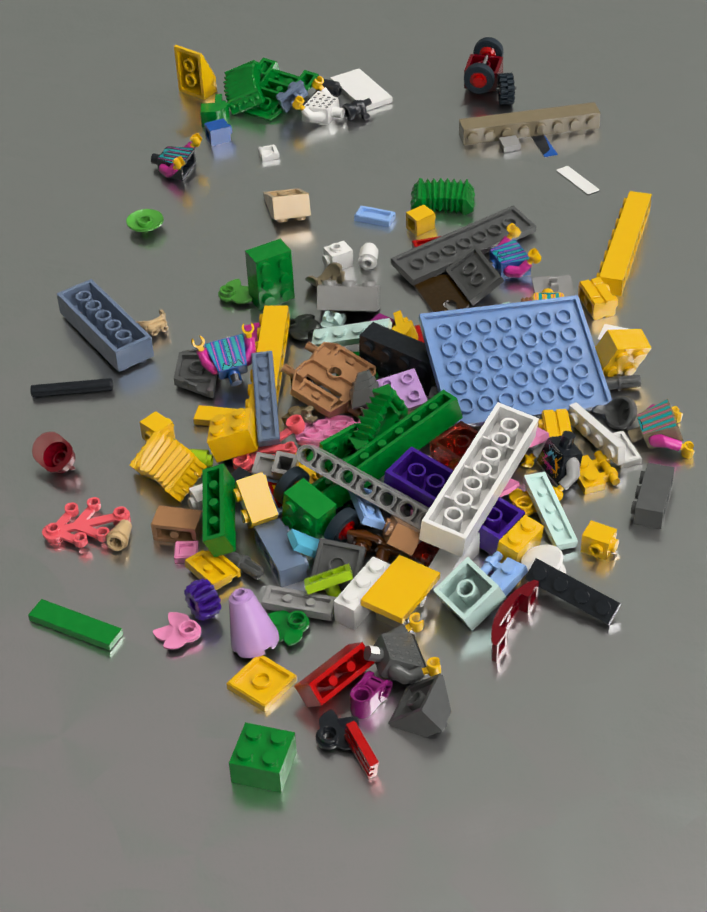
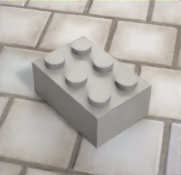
M324 280L322 284L317 286V310L378 311L380 309V285H376V281H364L362 284H356L354 280H344L342 284H336V280Z

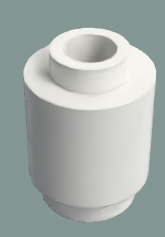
M365 243L359 250L358 264L365 270L375 268L378 260V249L373 243Z

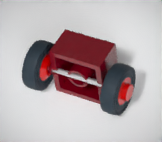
M485 37L476 43L473 54H470L464 70V89H469L478 94L496 91L498 86L497 76L499 73H503L504 54L503 46L497 39Z

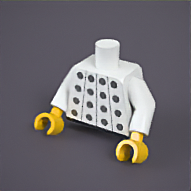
M318 76L312 82V87L320 91H316L305 103L303 97L299 95L292 103L294 109L301 110L302 121L330 124L335 117L342 119L345 115V109L339 107V99L332 96L328 89L322 86L324 79L321 76Z

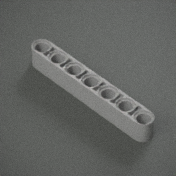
M302 445L297 450L296 456L302 465L417 529H421L422 519L430 509L427 506L316 445ZM307 449L313 451L314 456L311 461L305 458ZM328 459L333 463V469L330 472L326 471L324 466ZM348 470L353 474V480L350 483H347L344 479V474ZM367 481L373 485V491L370 494H367L364 490V484ZM387 492L393 496L391 505H387L384 502V495ZM407 503L412 505L414 510L411 516H407L404 513V506Z

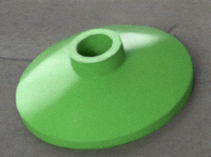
M153 209L137 210L126 219L127 226L137 232L155 230L164 221L163 215Z

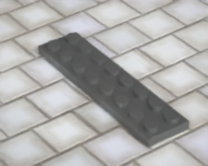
M513 205L392 257L391 265L414 286L446 272L445 269L475 245L483 254L489 253L492 248L500 243L504 236L509 234L507 226L510 223H514L521 231L520 236L512 238V240H518L536 232V225Z

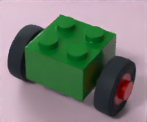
M299 466L289 469L279 479L273 492L274 498L283 505L282 522L284 525L288 526L289 529L297 530L319 540L322 538L346 543L347 531L357 530L360 524L357 512L348 507L341 510L335 516L337 504L309 483V474Z

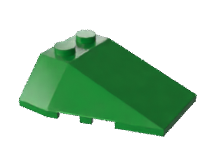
M263 57L259 62L262 71L260 87L265 102L243 113L271 122L283 112L281 105L276 99V95L280 92L285 93L291 82L297 83L299 80L303 81L304 87L308 91L312 87L313 80L317 79L319 74L304 70L300 76L280 71L277 61Z

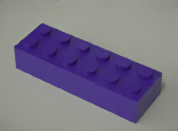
M411 446L385 471L384 483L430 508L454 470ZM499 497L478 531L480 533V548L493 555L497 551L499 540L525 515V511Z

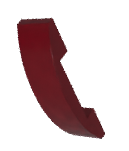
M533 580L519 587L509 595L498 609L491 630L492 661L497 662L506 648L507 628L518 611L529 613L538 599L539 581Z

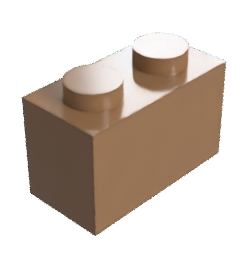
M159 505L151 522L153 540L175 543L176 541H200L203 533V511Z
M391 515L390 518L387 517L384 520L385 525L382 529V535L386 543L412 556L420 541V530L394 515Z

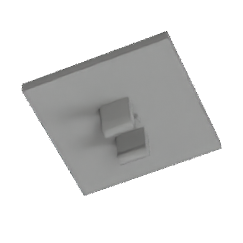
M570 275L532 277L531 279L534 293L542 292L544 289L549 288L553 292L563 293L564 297L575 296Z

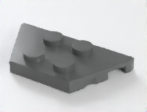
M198 349L179 352L174 374V385L214 398L217 375H212L201 365L196 352Z

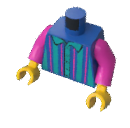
M510 223L507 226L509 234L504 236L500 243L489 251L488 261L503 279L531 275L532 263L537 264L541 261V256L536 248H532L527 254L516 240H512V238L519 237L521 231L514 223Z
M251 322L252 329L250 331H246L244 323L242 324V331L246 334L245 337L242 333L206 343L205 347H203L205 340L202 336L199 335L201 339L199 345H195L192 338L191 344L198 349L196 352L201 365L212 375H218L221 380L229 378L231 386L242 384L241 374L248 372L247 366L252 364L251 353H256L255 338L252 335L254 324Z

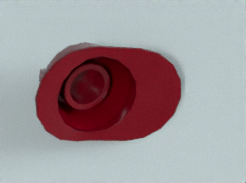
M46 432L35 440L32 454L34 459L43 468L51 473H65L69 470H75L73 466L76 459L75 452L71 444L55 432Z

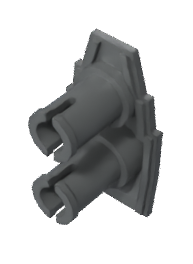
M370 370L357 373L355 381L352 382L350 400L353 410L361 407L368 409L366 403H372L369 397H374L372 390L373 388H378L379 382L376 381L375 375L372 376Z

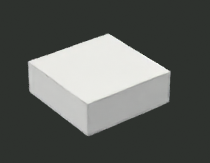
M274 144L258 148V154L262 162L279 159V152Z

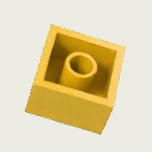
M642 329L607 330L595 347L604 376L608 377L617 376V374L620 376L633 375L652 349Z
M251 407L239 408L234 412L225 415L219 414L210 419L207 443L216 463L258 451L257 423Z

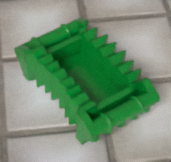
M252 60L224 72L226 75L224 77L226 81L223 82L225 84L224 92L233 116L265 102L260 87L262 71L259 62Z
M419 178L412 187L411 210L425 205L430 210L432 209L433 212L437 209L439 213L442 209L445 213L448 209L450 213L455 210L456 214L460 210L462 215H467L474 211L475 193L468 179L463 183L461 179L458 182L455 179L450 182L447 178L444 182L440 178L436 182L433 178L430 183L428 178L426 182Z
M389 384L376 389L373 388L374 397H369L372 403H366L368 409H361L364 416H358L361 423H355L358 430L352 431L355 437H349L357 451L408 415V407L405 405L404 400L397 395L396 390Z

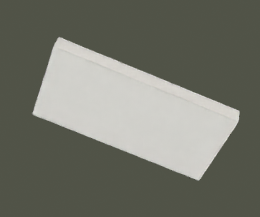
M361 69L330 77V80L340 83V86H342L341 93L350 101L370 98L372 104L366 107L367 111L393 102L392 96Z

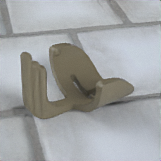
M333 262L327 266L319 277L308 276L305 280L316 288L324 280H336L337 284H342L345 280V271H342L341 264Z

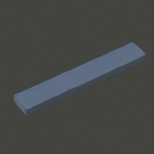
M272 351L251 353L259 447L278 445L281 442Z

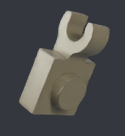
M309 405L307 407L293 406L288 409V413L281 419L284 425H286V420L290 416L298 414L301 415L304 422L312 424L318 417L312 415L311 411L314 408Z

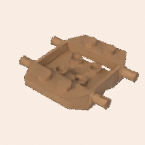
M309 341L305 345V350L313 354L308 360L303 361L296 369L287 364L283 365L281 372L292 378L290 395L308 406H313L316 411L328 418L344 414L345 412H349L357 418L363 414L359 408L352 409L350 389H352V382L355 381L357 373L370 370L372 376L376 375V366L338 343L323 342L317 347ZM306 377H309L310 379H312L314 383H312L311 381L307 380ZM317 385H322L323 387L327 388L328 390H330L331 394Z

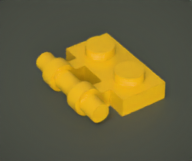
M600 450L594 453L596 458L594 460H591L588 455L582 456L580 477L577 483L584 495L605 490L607 482H611L614 486L620 483L617 470L611 467L610 459Z

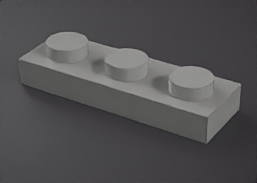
M268 585L261 605L267 610H285L289 613L302 611L307 617L331 621L334 614L333 601L337 597L316 593L308 595L305 591Z

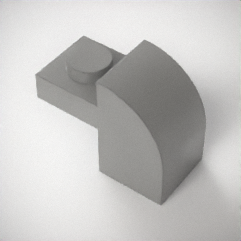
M276 451V455L257 452L251 473L255 475L263 472L266 478L279 481L289 469L299 466V461L296 454Z

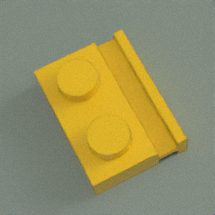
M209 549L206 551L202 550L185 559V567L197 578L209 580L211 585H214L215 590L230 583L232 578H239L241 576L240 569L224 555L214 557Z

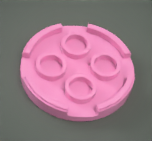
M337 415L331 418L325 416V419L317 420L312 424L305 422L304 431L300 434H295V439L301 446L316 445L319 447L321 441L358 422H355L352 417Z

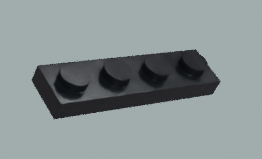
M535 558L524 578L529 582L533 580L539 581L540 588L608 625L612 623L621 606V603Z

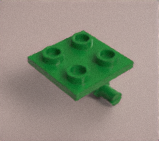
M354 423L321 441L319 447L340 459L354 454L357 450L349 440V437H355L352 431L357 430V426ZM307 449L305 453L309 455L311 449ZM328 459L324 466L329 472L333 469V463Z

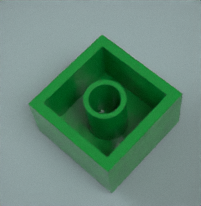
M245 722L229 761L231 783L282 793L297 753L295 732Z

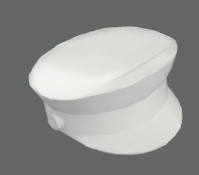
M554 545L533 547L522 557L521 563L526 565L528 571L535 558L566 574V568L562 563V551Z

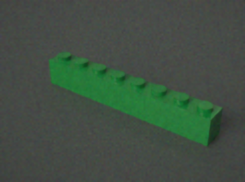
M443 389L344 461L376 479L381 478L385 475V471L411 446L420 450L463 418L457 398ZM349 470L344 474V479L347 483L353 480V474ZM324 476L312 483L315 488L337 504L336 508L351 500L349 490ZM367 481L364 484V488L369 487L372 483Z

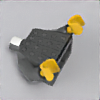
M412 613L409 616V623L407 625L401 624L381 634L374 646L368 645L365 647L364 659L374 661L378 673L382 677L396 680L402 684H414L419 682L420 679L425 678L427 674L432 677L441 673L440 659L438 657H431L427 660L426 666L414 634L408 633L409 631L420 632L423 630L424 620L419 621L420 613Z

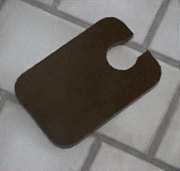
M439 275L415 284V290L431 312L448 310L444 307L447 303L455 304L456 309L470 307L469 300L449 275Z

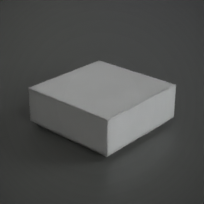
M516 135L499 138V144L503 152L521 150V143Z

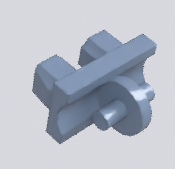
M299 80L297 83L291 82L288 85V90L285 93H278L276 99L281 105L282 110L287 113L293 108L292 103L298 95L304 99L309 93L305 89L303 81Z

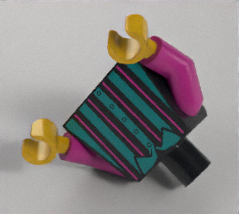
M199 133L193 134L190 137L191 142H188L184 147L168 146L161 154H152L151 163L158 166V173L160 175L180 181L186 178L196 164L195 147L200 146L202 141Z

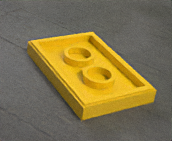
M399 555L361 598V606L403 624L439 581L440 572Z

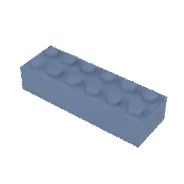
M92 279L57 293L60 313L118 372L154 356L151 336Z

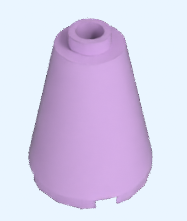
M236 589L229 597L232 650L236 651L242 658L262 656L265 654L264 650L269 647L272 649L276 647L279 641L278 630L250 589Z

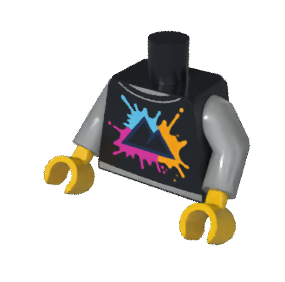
M563 431L562 436L548 438L532 450L533 453L530 455L525 454L521 462H524L521 464L522 467L531 468L534 465V459L537 458L536 464L543 472H546L549 479L555 484L556 487H552L559 501L563 498L562 491L564 489L567 491L570 486H575L580 477L583 455L574 444L576 435L571 431Z

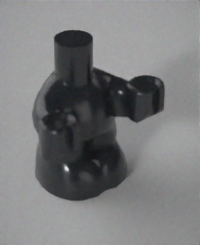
M371 99L353 100L351 103L344 104L342 108L345 109L344 116L346 119L351 121L355 116L361 114L362 119L365 121L369 120L370 115L367 113L366 107L372 104Z

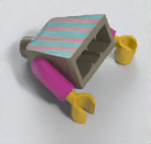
M668 399L656 405L652 404L645 411L639 413L636 416L639 427L628 431L632 443L644 439L649 449L659 447L675 451L681 450L682 457L686 459H691L695 452L693 450L694 444L691 441H686L682 444L684 440L678 423L681 422L683 414L679 412L680 409L677 406L671 407Z

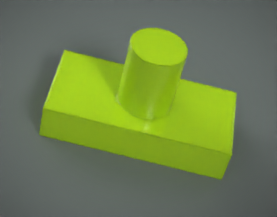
M348 563L305 578V589L308 595L325 589L328 596L338 597L341 593L338 584L352 580L353 573Z

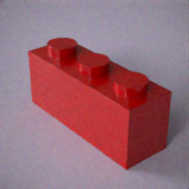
M363 642L346 645L294 686L307 707L322 706L375 664L374 661L364 659L365 645Z

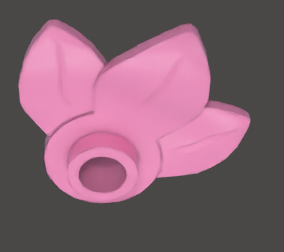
M178 612L168 613L169 625L153 630L154 636L159 641L164 642V649L170 650L178 649L187 642L196 641L201 636V627L197 622L190 620L188 615Z

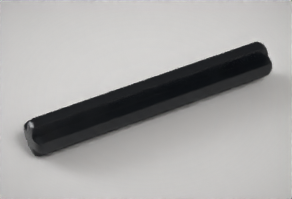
M111 378L31 385L30 393L32 397L111 391L114 385Z

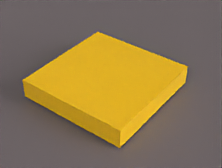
M262 655L254 657L226 684L228 690L266 712L297 682V675Z

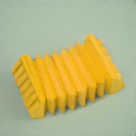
M157 430L151 434L150 439L141 447L140 452L136 454L134 460H131L129 465L142 476L158 482L165 489L164 491L180 503L189 494V488L193 487L197 480L201 478L202 470L207 468L182 443L172 439L170 436L162 435Z

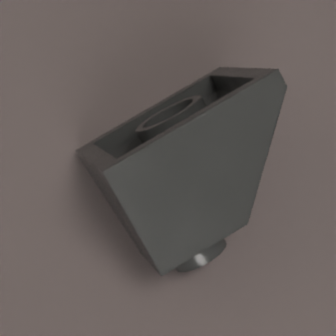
M439 673L407 686L388 724L391 727L423 737L443 732L447 727V720L451 714L444 676Z

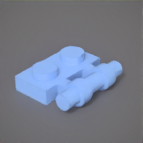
M496 551L492 556H488L484 560V565L480 569L487 575L491 570L494 571L490 578L507 596L527 574L528 570L526 565L509 557L503 563H500L499 561L503 558V555Z

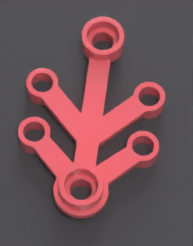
M292 415L286 420L287 428L280 432V442L292 433L300 434L304 431L305 422L301 415ZM293 441L263 447L258 445V451L235 457L233 459V468L236 470L238 467L249 471L254 465L257 452L276 455L273 453L282 451L295 454L298 449Z
M92 497L87 500V508L75 522L67 524L72 517H76L79 514L78 505L71 502L65 505V513L56 523L46 525L42 530V534L49 543L55 544L64 540L78 548H82L88 544L87 535L96 538L99 542L107 541L106 536L110 532L107 527H100L98 529L93 527L111 522L116 526L124 519L131 522L130 512L125 507L120 506L115 508L111 514L90 519L95 512L101 509L100 499ZM77 531V532H79V533H76V534L74 535V534H71L70 532Z

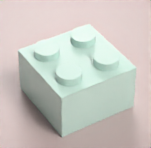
M469 557L461 562L433 589L441 602L471 631L507 598L501 588Z

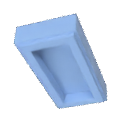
M360 206L354 215V221L383 227H390L396 218V212L367 206Z

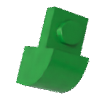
M215 94V103H201L202 127L207 122L222 118L228 122L230 119L229 103L223 100L222 94Z

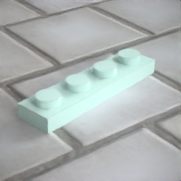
M390 318L315 329L311 343L317 347L323 342L338 343L341 346L359 344V335L372 322L392 329V322Z
M546 472L524 475L523 483L551 544L560 550L577 547L578 540Z

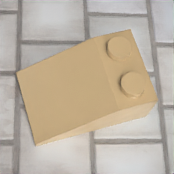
M299 188L263 192L272 219L277 220V222H287L288 218L305 220L306 216H311L309 193Z

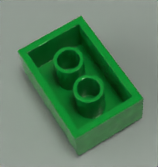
M281 238L245 250L249 295L252 297L254 305L260 311L264 310V306H275L295 299L292 251Z

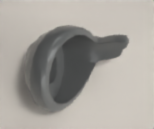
M618 396L605 405H596L591 409L593 413L604 414L605 420L610 427L619 430L629 428L637 416L636 403L627 396Z

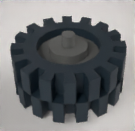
M499 73L497 76L498 86L496 88L499 104H514L516 86H514L513 73Z

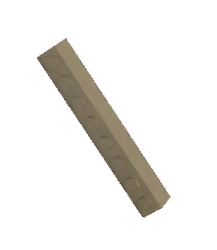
M595 102L464 118L459 119V136L463 145L499 141L501 137L514 135L517 138L595 129L600 128L601 113Z

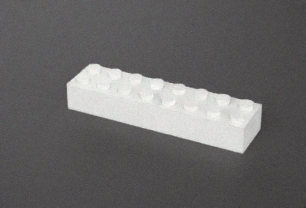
M497 402L422 519L419 540L459 557L464 556L535 439L539 418Z

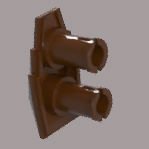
M367 530L347 531L348 544L366 547V553L376 554L375 558L388 563L391 556L401 555V550L387 544L385 539Z

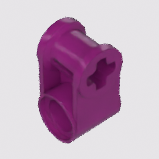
M367 671L350 691L351 714L359 719L371 716L376 708L390 695L393 687L392 681H384L376 677L374 672Z

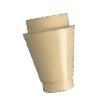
M121 520L107 534L106 542L110 549L120 551L127 547L132 524L128 520Z

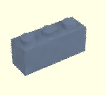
M278 518L254 526L255 543L280 587H286L304 581L307 578L306 569H309V563L305 555L302 556L299 552L292 549L287 537L290 529L288 526H284L281 519Z

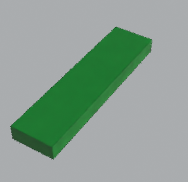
M43 599L28 614L29 621L109 651L123 635L122 628Z

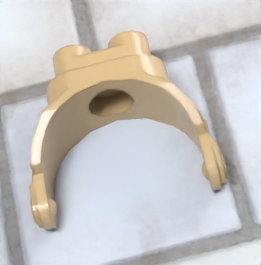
M162 309L159 310L160 316L154 320L136 321L152 336H156L161 331L166 332L169 328L165 312Z

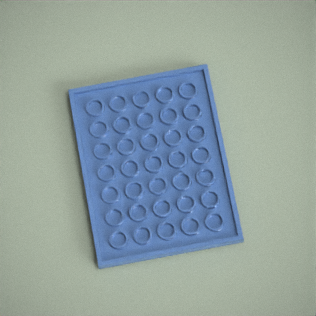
M578 295L423 313L418 316L438 393L444 389L455 396L462 412L463 418L448 428L449 430L483 426L497 402L536 418H541L543 410L556 411V409H566L569 414V405L577 402L586 411H591L596 405H605L612 400Z

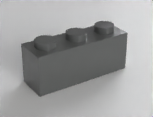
M648 462L646 470L641 471L639 484L642 485H637L635 499L637 501H633L631 506L634 524L661 529L673 484L675 467Z

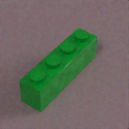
M224 463L202 470L203 543L214 557L236 551L235 497L233 494L235 479Z

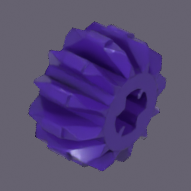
M202 578L186 586L184 590L185 601L191 610V614L195 615L196 619L202 621L209 620L219 614L221 599L218 597V592H216L214 585H211L209 580Z

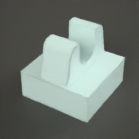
M325 310L321 326L322 328L344 325L347 319L346 315Z

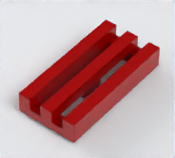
M355 721L347 723L346 734L344 735L347 743L367 778L375 777L379 761Z

